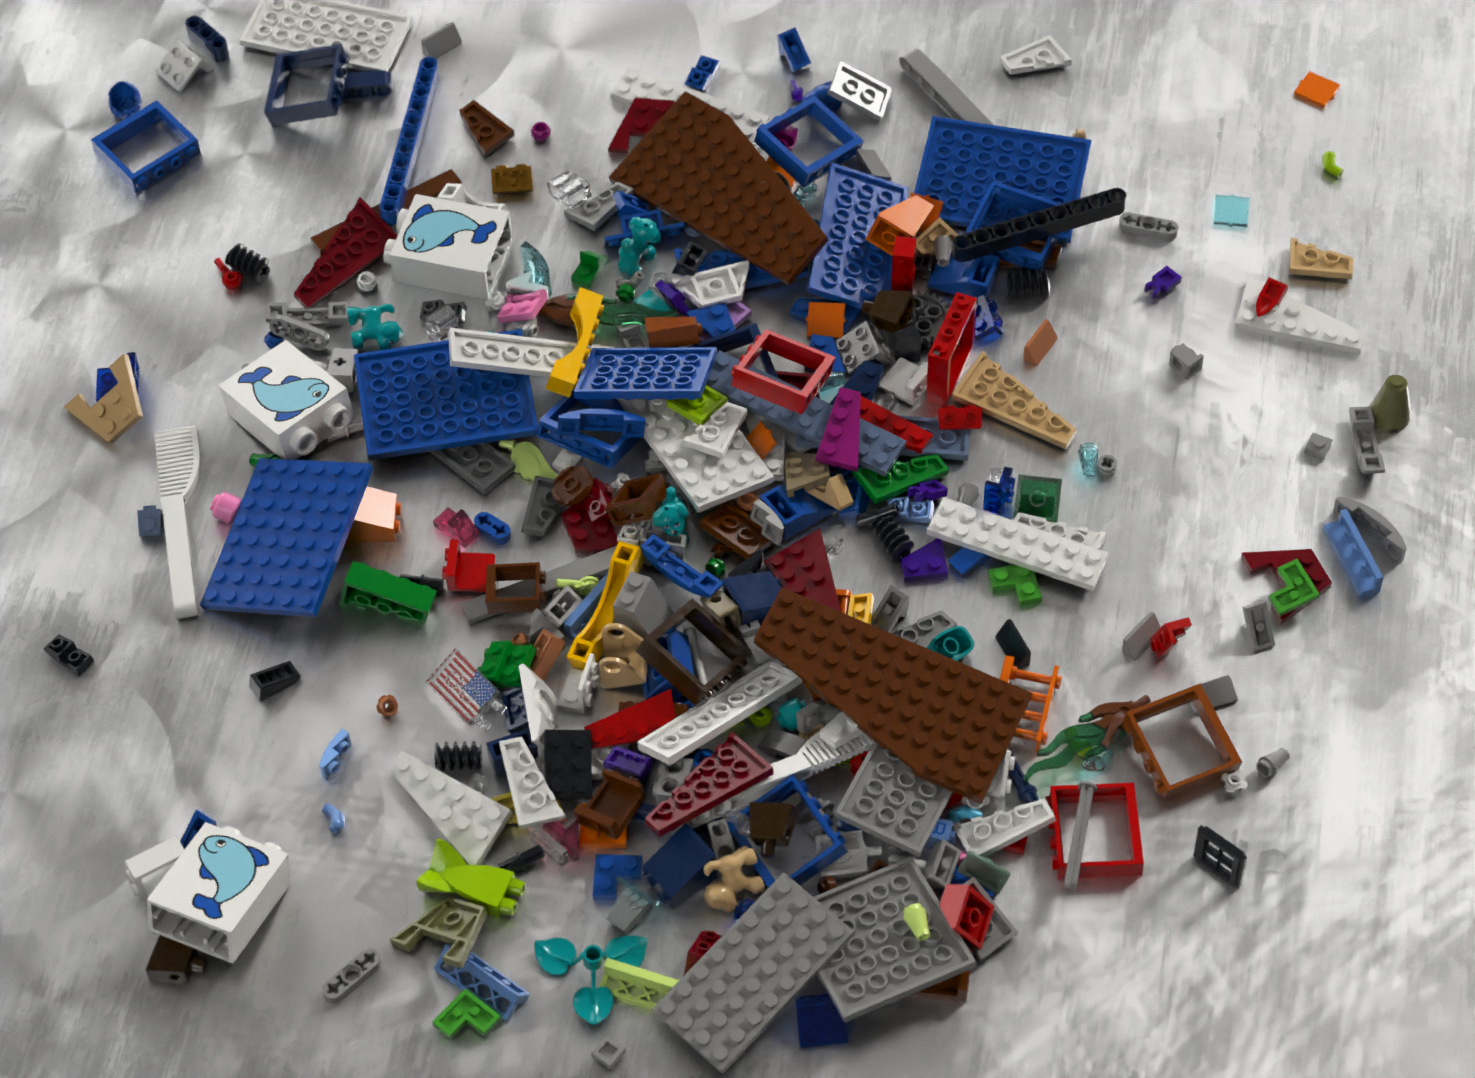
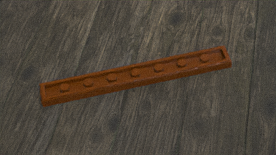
M452 169L407 190L403 209L409 210L415 194L437 198L447 183L462 184V181ZM380 204L372 207V209L381 217ZM343 222L310 237L311 243L320 254L323 253L324 248Z

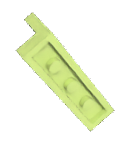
M607 958L603 966L604 976L599 987H606L609 978L619 981L620 988L615 990L609 989L613 998L652 1010L656 1003H653L650 997L656 994L665 996L679 980ZM638 987L642 989L644 994L633 997L630 996L628 990Z

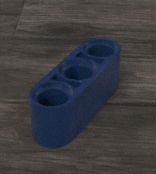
M191 16L186 19L185 25L190 41L216 62H224L229 58L227 41L220 33L199 16Z
M383 70L347 73L344 79V91L341 94V100L379 98L391 95V73Z

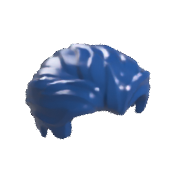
M127 81L116 82L109 91V108L112 114L118 119H126L140 110L142 99L138 89Z

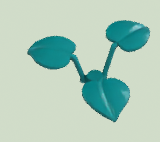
M635 935L619 936L607 943L605 952L597 945H590L576 959V949L573 943L564 938L536 940L534 949L536 959L541 968L548 974L555 976L564 975L569 965L575 966L583 959L585 968L591 970V988L582 987L577 990L573 996V1008L577 1015L586 1022L596 1025L607 1018L613 1006V996L607 987L596 988V970L602 966L603 959L606 961L607 958L639 968L645 957L648 939Z

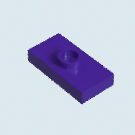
M618 746L613 747L603 762L604 767L607 769L615 770L642 781L654 764L652 758Z

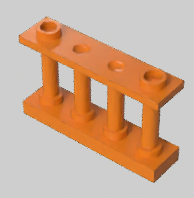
M1006 655L1000 675L1001 680L1010 683L1011 679L1015 680V678L1050 685L1047 695L1032 692L1033 695L1030 701L1045 703L1043 713L1026 710L1022 719L1040 722L1038 732L1017 728L1013 736L1036 741L1035 753H1040L1041 745L1046 746L1048 732H1045L1055 688L1060 689L1062 676L1058 675L1059 666H1054L1052 676L1024 671L1014 666V657Z

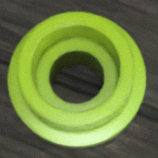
M764 706L759 711L750 715V721L754 726L764 728L772 721V711Z

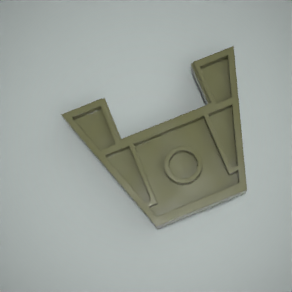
M449 896L389 940L393 947L409 952L424 935L453 944L442 959L445 964L463 969L487 916V911L483 906Z

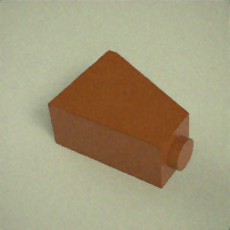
M696 317L645 318L649 348H676L700 344L699 336H703L701 323L697 324Z

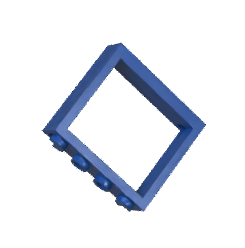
M815 96L808 100H803L794 108H789L784 114L775 116L770 122L761 124L756 130L757 133L754 140L765 153L803 188L828 174L832 163L843 165L855 158L856 150L861 149L864 143L854 131ZM811 114L844 145L806 166L773 135Z
M157 100L91 139L94 153L135 193L201 153L198 139ZM160 120L184 141L181 145L134 173L110 151Z
M992 181L965 233L981 228L995 200L1033 213L1060 205L1061 203ZM1061 233L1049 236L1041 254L1016 246L991 255L999 256L1002 261L1031 271L1038 269V272L1041 273Z
M572 390L570 398L563 396L539 420L537 437L612 469L641 438L621 436L613 445H610L582 432H579V436L557 435L558 416L567 413L577 402L593 409L625 411L617 399H575L574 390Z
M792 775L755 802L782 803L797 792L834 844L789 876L801 886L845 855L847 850L843 845L847 842L839 831L833 832L831 827L834 826V823L827 813L822 816L819 812L822 806L815 796L810 799L807 795L810 789L803 779L798 782L796 777ZM748 806L726 822L740 847L747 846L754 850L758 861L753 866L769 888L776 880L742 832L750 826Z

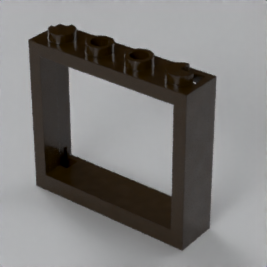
M693 598L648 634L635 650L694 706H697L702 700L708 701L714 695V690L718 692L726 684L725 680L730 682L738 673L737 670L741 672L749 664L747 659L752 653ZM686 620L732 661L705 685L659 644Z

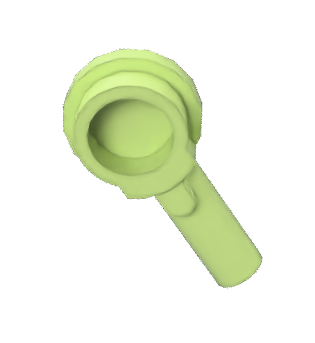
M586 576L580 580L556 579L555 585L557 588H564L568 585L571 589L579 591V594L587 596L599 583V580L593 576Z

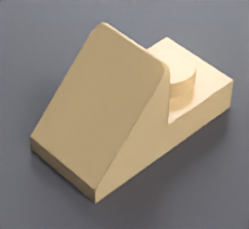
M841 473L829 478L827 485L807 491V493L839 511L853 504V499Z

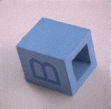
M940 818L924 848L932 849L933 844L942 839L954 845L957 831L953 830V821Z

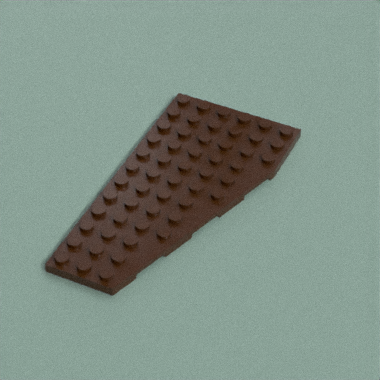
M686 91L609 176L612 183L620 182L633 188L636 197L660 209V211L677 221L685 222V225L744 260H748L749 263L789 286L829 241L825 233L732 118Z
M781 587L753 642L774 660L778 659L803 680V684L825 702L833 704L857 724L858 729L880 747L888 749L913 770L912 773L917 777L980 804L985 799L1033 695L1032 692Z

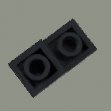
M60 634L43 648L55 661L78 676L94 662L90 654L77 648L72 640Z

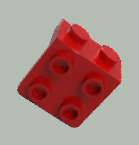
M450 539L449 548H445L447 566L442 568V579H446L448 591L486 592L487 565L495 564V555L492 553L461 552L459 540Z

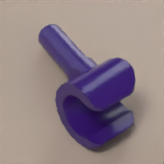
M792 79L790 82L794 90L790 94L793 101L798 102L804 97L802 95L803 88H799L796 81Z

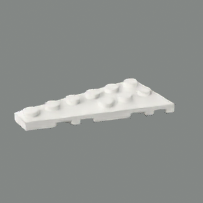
M1248 276L1235 325L1236 329L1360 354L1365 335L1364 332L1286 294L1279 306L1275 305L1271 311L1258 317L1256 302L1265 284Z
M401 751L390 768L392 774L468 864L481 865L513 812L498 802Z

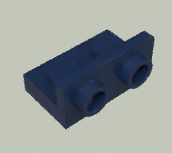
M522 686L503 692L502 699L507 731L513 734L528 728L529 723Z

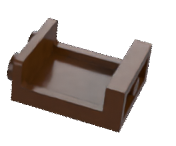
M603 769L601 772L604 777L602 784L585 807L578 804L573 812L580 825L617 840L647 796L642 783L637 779H628L615 770L611 772Z
M971 969L910 996L967 1003Z

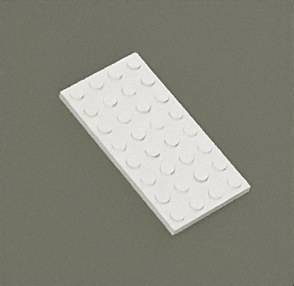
M260 0L239 42L241 46L279 54L342 44L350 58L347 68L365 72L389 71L413 22V18L411 15L338 0Z
M617 399L626 412L645 418L644 438L698 513L774 483L773 474L740 430L735 435L725 456L721 459L682 445L683 439L687 435L691 436L699 425L668 408L667 399Z

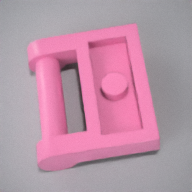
M540 289L533 293L519 295L516 293L508 294L506 297L507 302L497 315L499 323L535 319L547 300L546 290Z

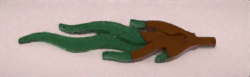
M564 294L546 300L538 312L539 315L561 325H574L570 312L577 294ZM603 295L601 304L604 305L601 317L597 316V319L600 320V325L606 326L632 323L644 325L645 319L637 315L670 317L676 314V310L656 311L638 303L614 305L617 304L616 297ZM623 314H637V315L618 316V315H623Z
M1144 695L1135 702L1131 700L1128 702L1101 704L1087 714L1081 715L1078 719L1079 723L1090 722L1097 718L1102 719L1091 723L1070 726L1062 730L1046 748L1038 750L1037 756H1048L1062 744H1067L1066 748L1058 755L1038 761L1029 767L1024 777V782H1027L1038 771L1065 767L1075 755L1088 747L1097 745L1084 754L1083 760L1101 754L1109 747L1118 729H1120V733L1117 739L1119 741L1123 740L1128 735L1123 727L1126 712L1150 703L1149 696Z

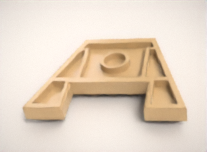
M127 354L121 355L109 366L118 384L91 408L81 394H77L64 406V408L109 443H114L143 417L129 355Z

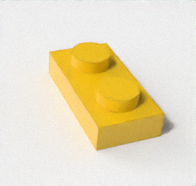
M873 594L851 595L848 615L871 625L874 603Z

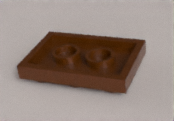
M729 501L702 518L699 523V527L745 559H748L758 550L764 551L774 544L761 535V526L752 521L748 514Z

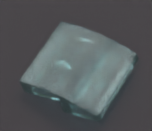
M525 241L520 246L523 272L532 271L533 283L548 286L550 297L552 291L548 264L541 253Z

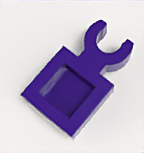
M1165 266L1152 276V281L1146 283L1144 292L1154 290L1152 298L1155 299L1159 297L1161 290L1168 293L1180 284L1182 277L1168 266Z
M936 479L918 483L917 486L909 487L907 496H914L915 502H920L923 498L934 501L938 498L946 497L948 488Z

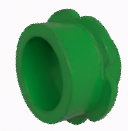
M622 284L615 292L621 302L628 303L635 299V289L630 285Z
M710 558L705 565V571L716 578L721 577L725 574V564L720 559Z

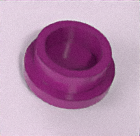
M537 122L531 129V136L535 140H546L551 135V129L545 122Z

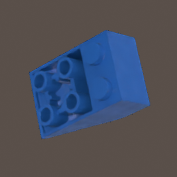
M951 254L948 266L940 267L936 263L927 287L954 295L958 292L976 297L977 301L986 303L999 273L1000 257L990 254L967 262H958L953 258V254Z
M786 484L776 486L760 495V500L769 506L781 520L784 526L782 536L784 540L837 511L834 507L805 492L804 488L794 491V496L787 498Z

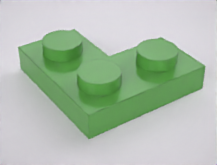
M1298 559L1277 568V572L1286 587L1270 594L1268 599L1279 617L1319 598V592Z
M1017 565L988 569V577L993 592L1015 588L1020 606L1042 602L1041 592L1034 571Z
M465 988L432 1023L436 1029L450 1040L467 1023L486 1037L501 1021V1016Z

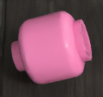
M222 492L220 495L217 494L210 507V510L213 511V517L228 524L233 523L242 500L227 492Z

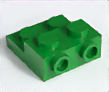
M510 640L492 641L490 647L485 649V659L482 666L477 668V671L495 688L522 686L518 665L524 664L529 668L536 653V648L533 645L514 646Z

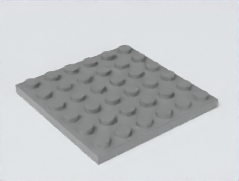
M912 856L814 896L816 900L855 932V935L817 974L844 1022H848L976 967L974 957L961 936L951 929L939 906V900ZM919 903L926 910L930 937L924 941H917L916 936L903 919V910L911 904Z

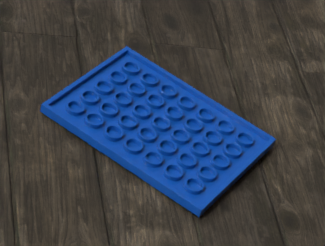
M932 116L914 193L922 196L929 195L930 198L943 201L939 217L946 224L963 227L970 225L992 181L1024 190L1036 196H1042L1054 202L1067 203L1081 197L1092 140ZM995 200L981 228L1033 212ZM1074 229L1062 232L1057 241L1071 243Z
M521 329L498 332L499 334L522 336ZM449 340L354 354L368 461L538 434V423L529 375L450 366Z
M259 458L200 606L204 610L317 617L373 472V466L370 463Z

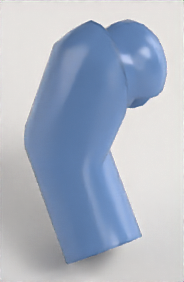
M327 803L322 808V813L331 818L329 830L332 833L339 834L345 826V815Z

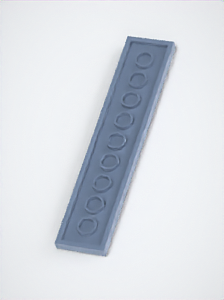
M719 350L715 356L714 365L706 383L707 386L726 396L728 401L747 408V410L820 445L833 408L832 404L814 397L801 415L732 387L733 376L731 371L734 365H738L739 359ZM751 366L748 369L762 376H765L767 378H770L772 380H775L777 382H780L782 384H785L787 386H790L801 391V389L796 388L753 366ZM860 418L858 464L886 477L906 447L907 441Z

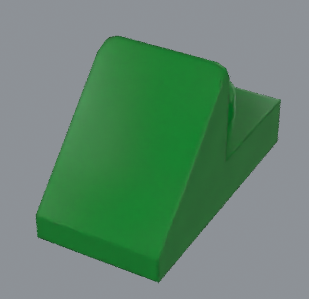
M580 251V263L571 276V282L590 288L607 263L608 257L593 251Z

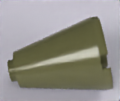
M1401 375L1389 376L1369 405L1372 408L1374 426L1378 429L1389 432L1391 429L1399 431L1410 423L1412 412L1408 383Z

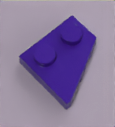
M659 280L655 287L681 315L683 314L687 317L686 312L691 310L684 302L686 299L684 295L670 283L666 285L663 281Z
M937 538L901 559L904 582L948 577L941 539Z

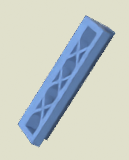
M1347 509L1340 510L1338 521L1324 524L1323 531L1359 598L1379 593L1383 582V575Z
M608 572L563 622L565 636L574 640L577 633L586 627L587 621H590L598 606Z
M446 944L434 970L462 990L466 988L498 1013L501 1018L509 1021L517 1005L526 1002L530 993L471 951L463 967L464 969L454 966L455 971L449 972L443 967L444 961L442 957L453 944ZM463 971L471 973L473 984L468 985L464 982ZM481 984L489 986L492 997L486 998L482 995ZM500 997H504L511 1002L506 1012L500 1008L498 1000Z

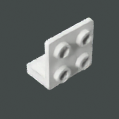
M176 40L155 72L175 89L182 92L197 70L201 72L204 69L210 73L214 66L192 48Z
M902 357L899 358L881 379L879 388L913 406L927 389L928 361L919 367Z
M589 653L584 670L570 668L558 703V710L585 715L587 707H591L593 701L592 691L593 688L598 687L599 675L596 674L598 663L595 662L594 654Z

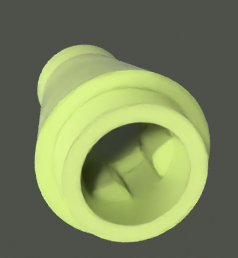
M919 903L907 906L903 910V919L916 936L917 941L928 939L930 932L925 908Z

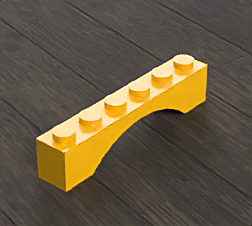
M581 287L579 288L570 312L577 331V346L565 357L555 361L545 388L546 390L570 398L572 390L575 389L579 378L577 377L578 375L581 376L586 365L582 361H586L590 349L587 348V345H592L595 337L592 330L596 332L600 321L597 319V316L601 317L604 305L601 304L603 295Z
M621 541L618 542L610 560L606 584L598 606L586 627L575 637L567 654V659L574 669L584 670L589 653L594 654L596 663L599 662L604 651L602 628L606 624L614 623L613 604L630 571L639 573L645 560L639 546ZM611 629V630H609V631H607V632H608L609 634H611L612 631H613V629Z

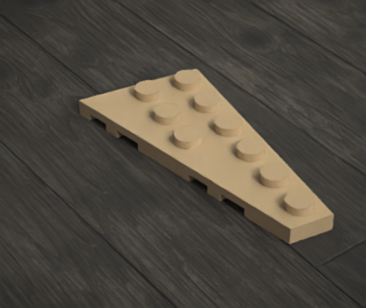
M984 351L980 353L952 394V399L959 403L981 407L982 413L1064 449H1067L1076 435V429L1059 414H1054L1049 410L1046 403L1036 399L1034 393L1015 377L1005 373L997 362L993 363Z

